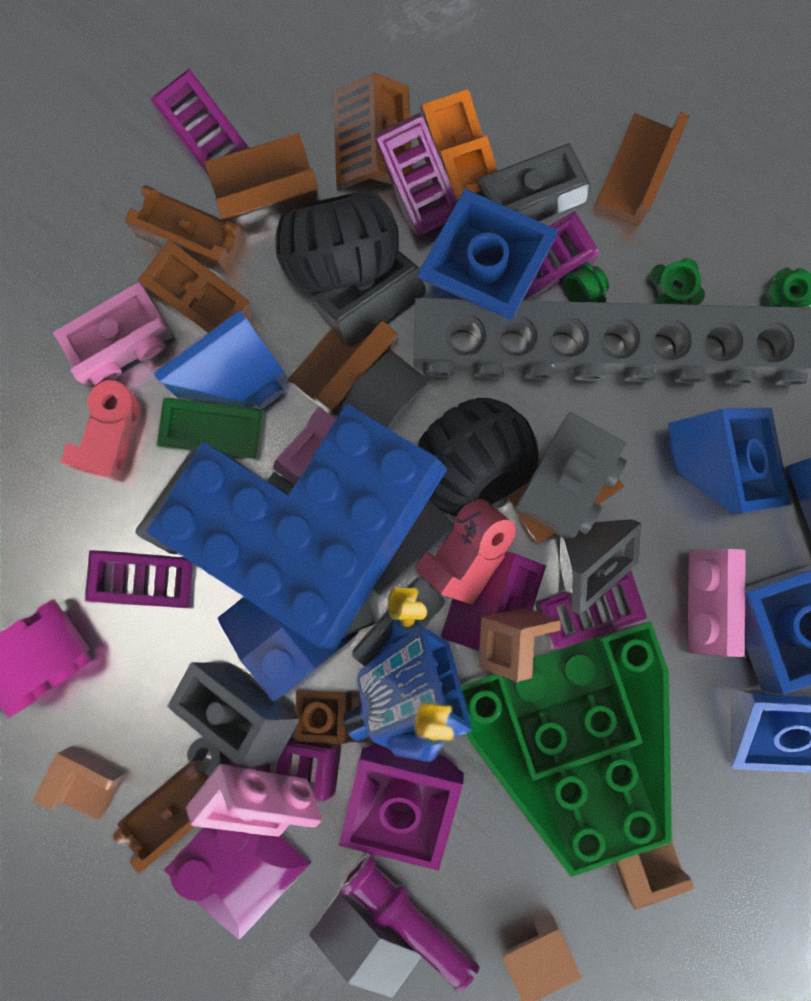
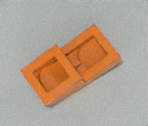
M469 89L422 104L420 106L422 116L456 199L460 198L464 189L474 193L481 192L478 178L496 172L498 169L488 136H483Z

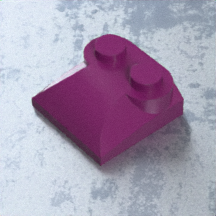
M377 743L363 747L338 846L439 871L462 791L464 772L458 769L450 759L441 755H437L435 759L427 762L398 757L390 749Z
M203 827L163 871L170 876L174 890L181 897L195 901L235 938L240 940L311 864V861L283 833L277 837Z

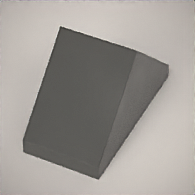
M390 350L357 379L336 416H339L347 403L391 430L430 380Z
M633 519L594 522L587 534L578 531L576 537L570 540L560 536V568L572 612L581 615L639 563L640 522Z
M339 891L312 928L309 936L348 984L393 998L421 956L389 926L385 928L376 926L371 921L372 914Z

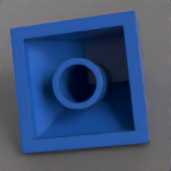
M464 189L418 272V278L512 321L557 237L558 230Z
M241 310L153 373L158 381L178 399L249 408L256 404L259 408H263L275 401L284 392L281 386L289 381L283 369Z
M772 408L718 409L668 423L670 433L669 451L676 463L677 473L730 513L739 514L791 505Z
M244 597L216 618L240 661L273 703L359 634L356 631L343 636L336 649L319 648Z

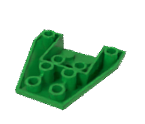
M651 621L613 630L555 651L548 650L534 655L532 678L516 682L492 672H486L460 684L472 730L466 733L469 742L570 877L672 843L669 671Z

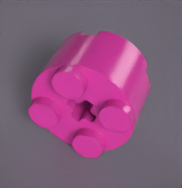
M55 598L36 609L37 612L31 616L21 618L0 632V711L3 710L8 719L50 689L45 682L46 680L52 688H55L92 661L87 653L90 648Z

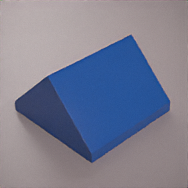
M731 688L730 762L732 769L811 772V692L793 691L782 695L756 689Z

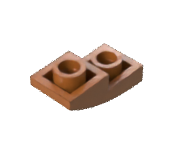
M297 689L295 715L300 718V721L295 728L294 742L346 744L348 742L375 743L370 737L360 742L353 740L344 726V714L362 705L359 690Z

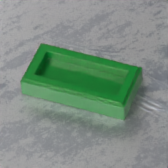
M163 397L156 446L160 449L190 452L194 448L197 450L203 441L232 458L258 461L265 411L257 408Z

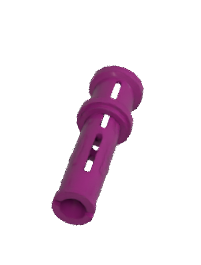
M371 854L362 857L344 877L339 886V891L344 896L351 894L372 914L371 921L376 926H381L382 928L389 926L446 979L456 992L460 993L465 990L474 980L468 973L471 972L473 975H477L480 968L479 964L472 961L409 901L410 894L408 889L403 884L395 885L375 866L376 859Z

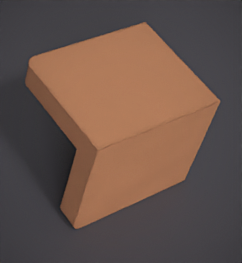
M527 608L481 617L478 668L516 682L532 678L535 636L560 631L561 619Z
M70 746L56 753L32 801L49 810L64 803L95 820H99L104 816L125 773Z
M673 842L614 863L625 897L635 910L694 890L691 877L681 868Z
M553 915L534 923L538 936L502 954L503 962L522 1001H538L582 979Z

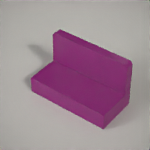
M506 551L504 554L506 556L473 605L456 599L452 600L441 634L442 638L479 651L481 617L520 608L533 610L546 565Z

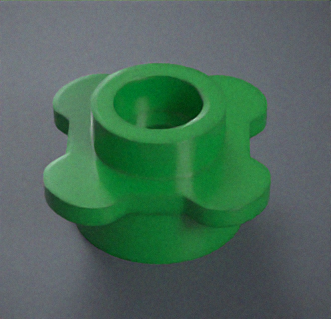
M683 258L681 261L673 262L667 267L663 264H658L650 272V281L656 285L659 296L656 304L699 305L705 298V291L701 287V275L698 271V265L693 259ZM679 281L682 285L681 289H675L673 282Z

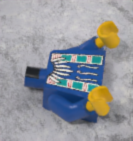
M396 587L390 591L387 601L388 612L393 619L390 637L375 659L359 671L356 679L362 705L344 714L343 722L347 733L355 741L360 742L370 737L373 742L390 749L398 757L429 762L436 758L445 740L449 741L453 737L466 734L472 730L450 643L419 625V620L426 617L427 610L422 602H416L417 588Z

